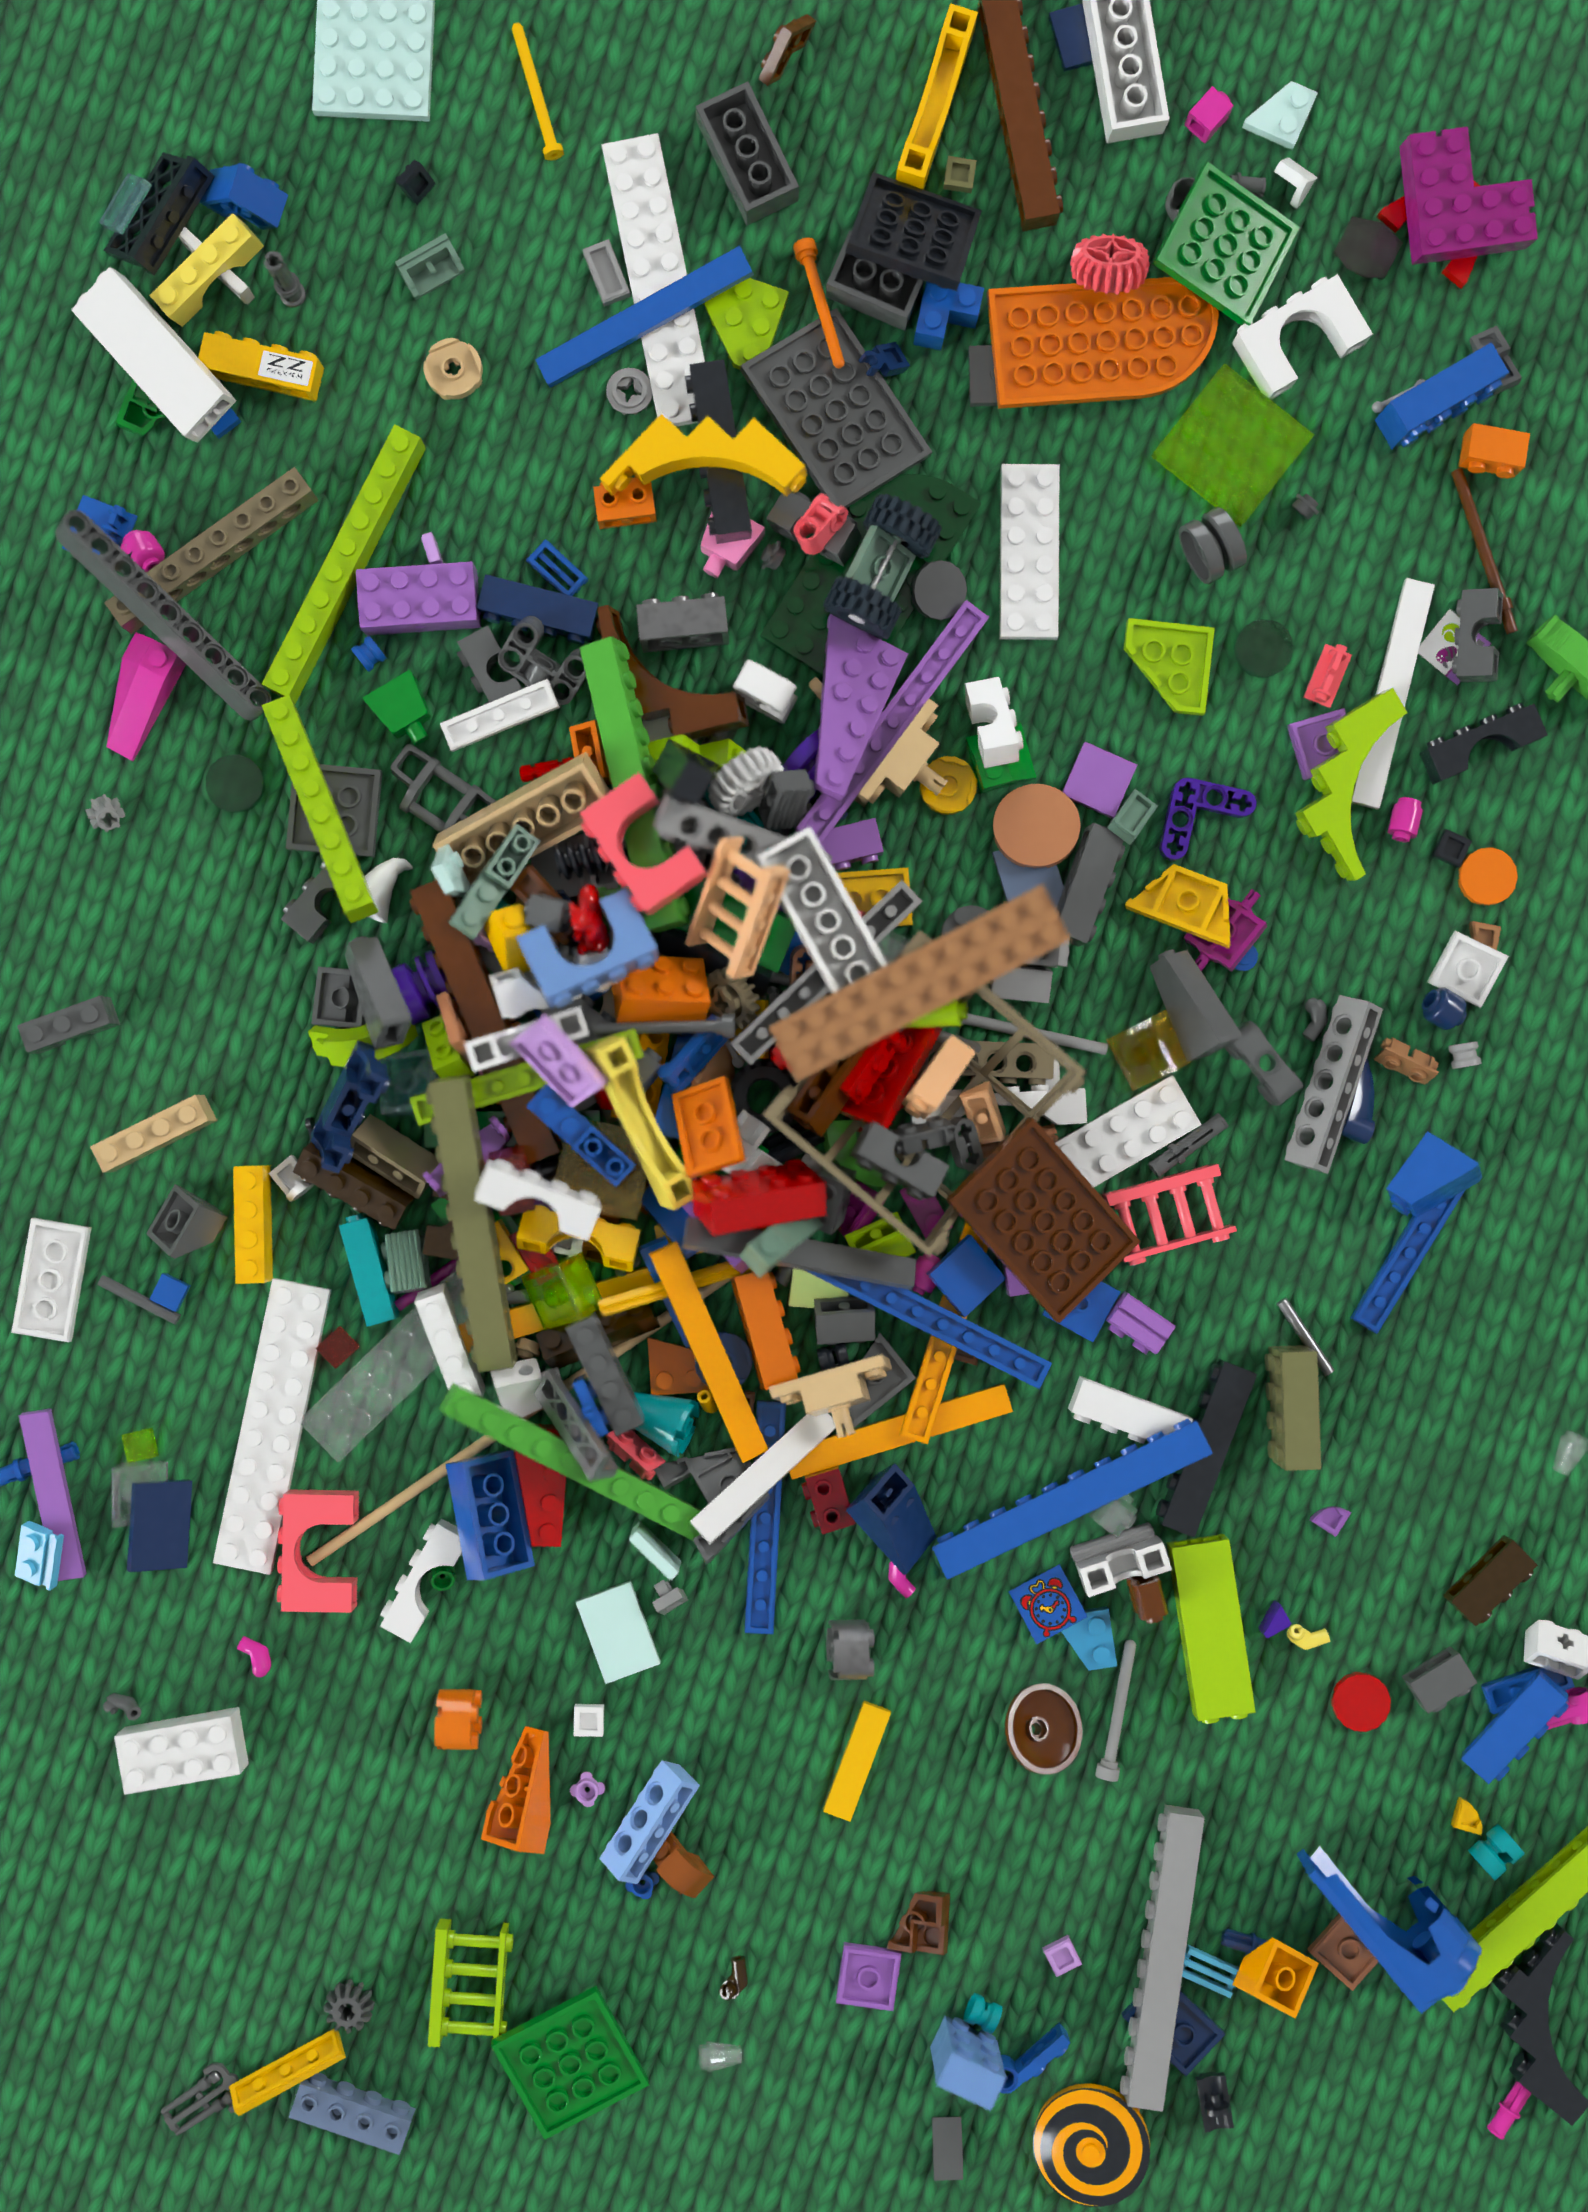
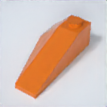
M525 1726L511 1757V1769L507 1776H502L499 1783L502 1787L496 1801L491 1800L487 1809L481 1840L517 1852L544 1854L551 1824L549 1732Z

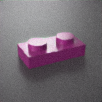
M904 1187L899 1192L926 1239L943 1216L944 1211L935 1195L932 1198L918 1200L909 1196L906 1193L907 1188Z

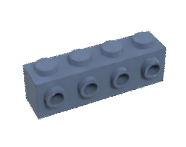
M319 2072L300 2083L289 2118L400 2155L416 2108L410 2107L407 2102L402 2100L393 2101L384 2098L376 2091L366 2092L357 2089L349 2082H337L328 2079L326 2075Z

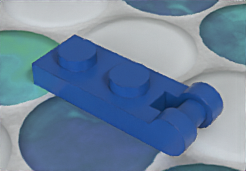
M711 1015L708 1020H716V1016ZM696 1032L670 1063H665L659 1068L658 1076L663 1082L667 1083L668 1088L673 1093L684 1090L729 1038H723V1035H717V1032Z

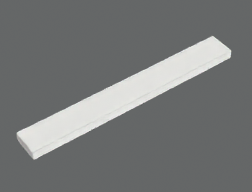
M1406 578L1403 583L1376 692L1377 695L1384 690L1394 688L1404 707L1435 586L1434 584ZM1402 718L1392 724L1382 734L1362 763L1354 785L1353 804L1373 809L1380 808Z

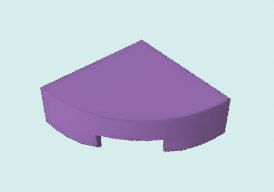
M1326 1507L1313 1514L1309 1520L1336 1537L1351 1512L1341 1507Z

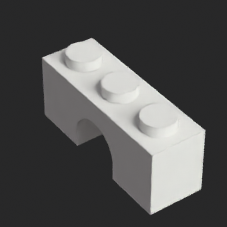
M999 677L965 683L966 705L971 723H991L978 727V747L984 768L1019 762V749H1023V739L1021 732H1016L1014 728L1017 726L1015 711L1008 708V705H1010L1008 688H1002Z
M1157 1535L1146 1541L1077 1563L1075 1562L1083 1589L1088 1597L1115 1589V1584L1126 1578L1142 1576L1146 1579L1172 1570L1164 1543Z

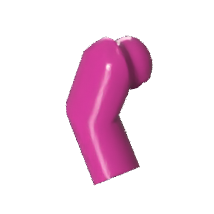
M890 1561L889 1581L905 1598H908L914 1593L916 1588L906 1578V1575H903Z
M243 1636L237 1649L250 1655L252 1673L256 1677H264L271 1669L268 1648Z

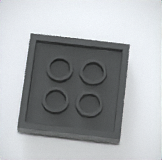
M319 764L356 856L375 858L382 771L378 769ZM292 783L286 849L321 853Z

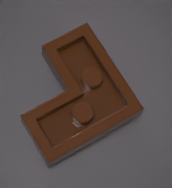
M806 14L798 19H793L786 25H781L777 29L773 37L775 44L772 50L765 55L761 63L763 70L758 78L760 81L768 86L780 80L792 53L804 48L816 23L815 19Z

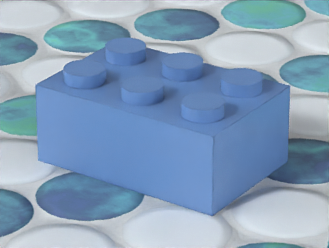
M945 2016L930 2046L936 2085L991 2111L1006 2080L998 2042L994 2035L983 2030L979 2032L970 2028L969 2024L960 2018L954 2017V2019Z

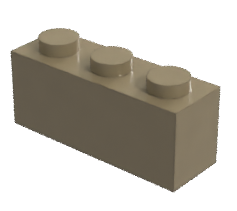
M370 1114L352 1134L350 1139L351 1147L354 1149L352 1157L415 1198L419 1199L430 1186L422 1175L426 1171L429 1174L434 1171L439 1165L437 1157L407 1136L388 1126L384 1121Z

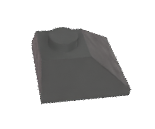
M174 1184L146 1235L166 1254L175 1259L213 1243L217 1234L222 1231L227 1216L211 1203Z

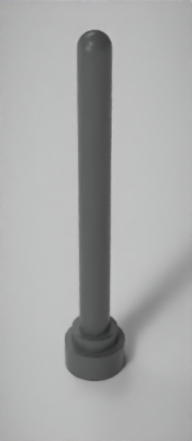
M722 1014V1017H716V1020L595 1023L592 1026V1032L596 1035H613L635 1028L637 1034L717 1032V1035H723V1038L735 1037V1015Z

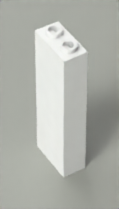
M109 267L106 271L102 272L98 276L96 283L88 292L79 297L77 304L72 308L73 313L184 437L198 443L237 401L125 275Z

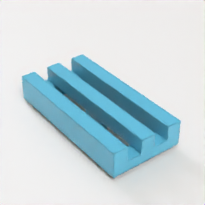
M1187 1945L1182 1977L1231 1998L1233 1994L1232 1989L1235 1987L1232 1984L1239 1967ZM1192 1955L1230 1972L1231 1975L1228 1977L1189 1958ZM1188 1966L1214 1979L1226 1983V1986L1219 1984L1213 1980H1210L1204 1976H1201L1193 1971H1190L1185 1967Z

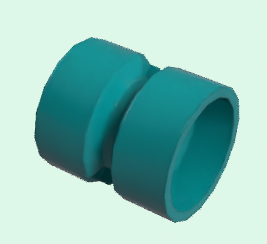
M1498 1823L1486 1833L1485 1841L1478 1840L1468 1849V1852L1494 1881L1507 1870V1863L1514 1864L1525 1854Z

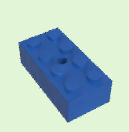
M1491 342L1390 401L1377 416L1375 422L1391 449L1399 445L1405 448L1418 440V436L1425 431L1429 434L1444 424L1443 421L1450 416L1452 419H1455L1465 413L1474 402L1478 405L1489 399L1493 395L1492 392L1503 385L1501 381L1509 371Z
M496 1451L447 1463V1475L467 1580H487L535 1566L514 1451Z

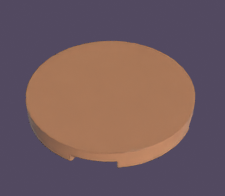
M1044 784L1021 786L1007 794L999 803L993 820L994 840L1000 852L1009 861L1020 867H1053L1065 860L1077 844L1080 833L1078 810L1072 800L1055 787Z

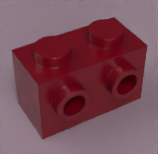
M839 1466L805 1476L806 1482L801 1483L805 1499H812L815 1510L810 1511L814 1528L820 1527L822 1534H826L856 1524L855 1520L846 1511L850 1502Z

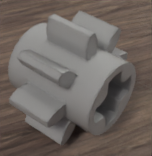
M103 794L102 797L90 799L92 803L91 809H86L85 812L88 819H91L90 822L94 829L100 827L105 832H108V830L115 827H120L119 818L125 817L123 808L120 807L121 805L117 797L111 800Z

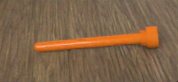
M802 238L794 243L793 251L796 260L805 267L833 365L835 368L840 369L844 366L845 361L815 264L818 254L816 243L813 238Z

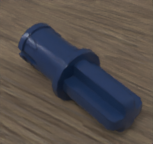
M1231 1929L1223 1930L1221 1935V1944L1223 1946L1246 1952V1955L1268 1941L1256 1937L1255 1933L1248 1935Z

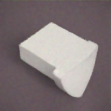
M1288 157L1279 162L1274 172L1297 187L1290 202V205L1297 209L1317 179V176Z
M290 1155L268 1173L286 1194L289 1202L298 1199L314 1186V1184L306 1183L300 1176L293 1173L298 1161L294 1155Z

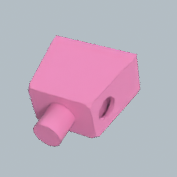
M750 519L752 528L751 539L717 544L716 535H710L707 524L700 545L701 552L709 556L703 571L714 578L719 577L725 565L737 571L764 538L765 527Z

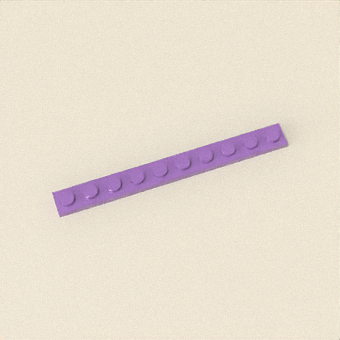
M966 600L880 715L842 800L839 801L822 793L797 826L796 832L799 833L810 827L819 844L823 843L912 720L987 622L989 616Z

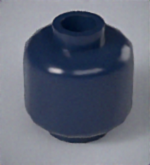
M1445 987L1429 991L1422 1001L1421 1007L1424 1018L1443 1030H1450L1455 1026L1461 1025L1467 1015L1465 999Z

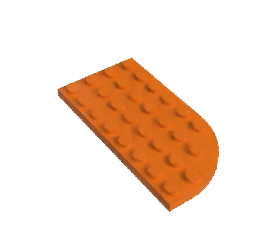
M1172 277L1145 279L1144 284L1139 285L1138 289H1130L1128 293L1121 291L1119 294L1114 292L1106 294L1101 291L1095 293L1094 289H1084V285L1077 283L988 289L986 294L998 409L1141 399L1168 392L1188 379L1207 356L1216 335L1219 310Z

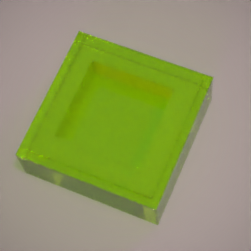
M153 1427L121 1435L127 1463L159 1456Z

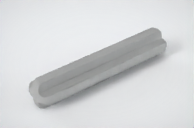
M1144 1523L1071 1546L1070 1553L1074 1562L1077 1563L1155 1537L1154 1530L1150 1523Z

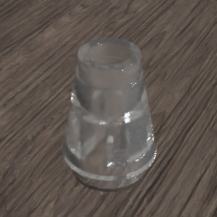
M1567 1430L1565 1435L1560 1437L1552 1468L1561 1474L1569 1476L1588 1451V1439Z
M710 2041L699 2045L700 2070H707L709 2073L742 2063L741 2045Z

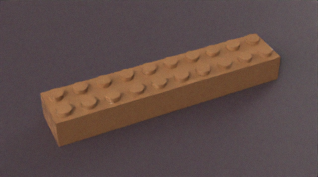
M1042 884L770 1025L769 1029L796 1081H799L1071 940Z

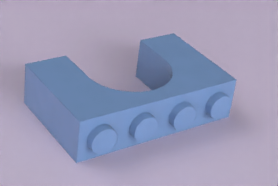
M627 888L599 900L602 913L615 939L610 953L596 964L579 966L564 960L556 950L545 925L517 937L520 949L549 1009L555 1006H566L573 998L583 993L584 995L592 994L601 985L610 981H621L628 973L638 968L639 970L647 969L659 959L657 947L639 911L631 902V895Z

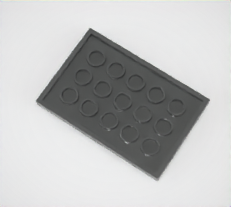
M835 308L830 311L845 361L842 368L837 369L833 365L821 321L818 318L742 364L740 371L799 460L805 465L807 472L821 493L828 496L829 501L836 506L848 508L930 457L932 450L880 372L878 371L874 376H867L866 372L871 366L866 362L859 363L858 361L865 350L838 309Z

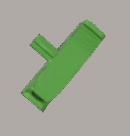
M1555 614L1538 627L1526 641V644L1559 675L1545 690L1550 700L1553 699L1559 702L1571 687L1588 700V640L1560 620Z

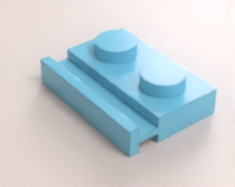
M32 1521L22 1524L15 1576L37 1586L42 1584L49 1591L55 1588L58 1583L64 1535L53 1534V1530Z

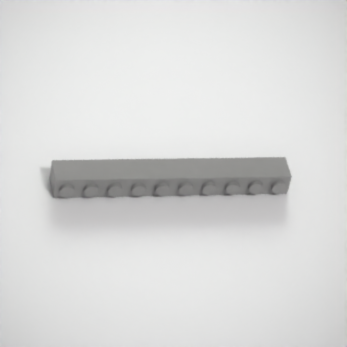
M1165 1805L1164 1813H1160L1158 1817V1831H1161L1160 1841L1154 1845L1153 1856L1157 1862L1155 1872H1151L1149 1880L1152 1897L1151 1901L1147 1900L1145 1907V1917L1148 1919L1147 1930L1143 1929L1141 1935V1947L1144 1948L1143 1959H1139L1137 1963V1977H1140L1139 1988H1134L1133 2006L1136 2007V2013L1129 2020L1128 2032L1129 2036H1132L1130 2047L1126 2046L1124 2054L1127 2072L1126 2076L1122 2075L1120 2082V2093L1124 2095L1128 2107L1163 2112L1205 1819L1198 1809Z

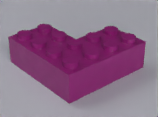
M1468 126L1441 130L1437 136L1436 131L1410 134L1399 146L1412 265L1523 250L1538 239L1535 212L1529 213V210L1535 206L1532 179L1474 187Z

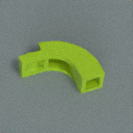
M410 1023L403 1044L375 1049V1058L380 1060L388 1057L412 1042L418 1036L415 1025ZM366 1024L350 1029H336L315 1025L308 1031L316 1055L328 1057L331 1066L344 1067L358 1040L373 1045Z

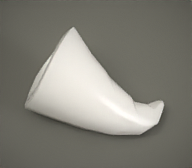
M391 858L377 865L365 875L379 911L368 916L369 918L388 923L389 905L397 877L402 871L413 869V866L404 858Z

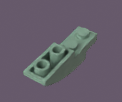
M515 824L461 900V904L448 923L470 939H475L541 841L518 824Z

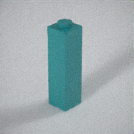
M363 1213L346 1217L347 1223L339 1225L366 1326H372L400 1317L398 1308L394 1303L396 1301L394 1293H391V1288H387L385 1284L384 1274L387 1268L382 1256L373 1218H364Z

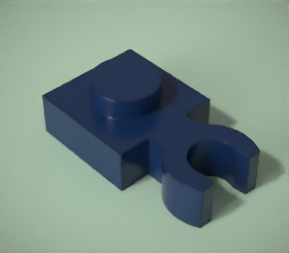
M896 342L876 345L872 351H865L858 360L859 363L866 362L871 366L866 372L867 376H874L879 370L884 377L904 373L910 366Z

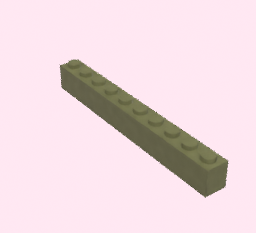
M470 1074L435 1078L428 1083L426 1099L428 1105L433 1107L434 1117H431V1128L433 1134L438 1136L439 1146H436V1157L438 1163L443 1165L444 1175H441V1186L443 1192L448 1194L449 1203L446 1204V1215L448 1221H452L454 1232L451 1233V1244L453 1249L458 1252L459 1261H456V1272L458 1278H462L464 1289L461 1290V1301L463 1307H467L469 1315L466 1318V1330L468 1335H472L474 1346H471V1359L473 1363H477L478 1372L513 1368L518 1357L492 1206L475 1201V1190L485 1168Z

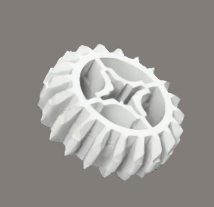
M761 746L755 749L749 748L745 753L740 752L737 757L731 758L730 762L724 764L723 768L715 773L716 778L710 781L711 786L707 790L709 793L708 797L712 805L719 812L732 817L743 816L746 812H752L754 808L760 806L767 783H769L768 779H770L771 771H783L784 768L779 759L768 748H762Z

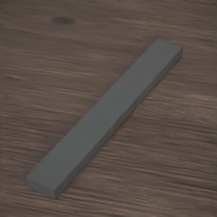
M688 1217L685 1224L683 1248L742 1259L740 1256L746 1247L764 1231L747 1229L713 1235L698 1218ZM807 1239L777 1264L783 1267L909 1290L914 1287L916 1259Z

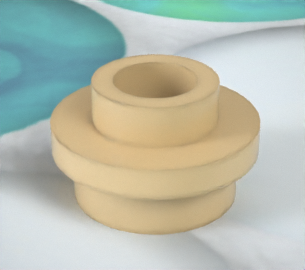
M522 1337L517 1339L515 1345L518 1357L531 1359L533 1356H540L541 1352L538 1351L539 1343Z

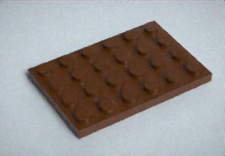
M1028 1117L946 1198L947 1202L1057 1323H1060L1141 1242L1032 1117Z

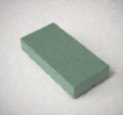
M1134 789L1107 828L1131 845L1158 806Z

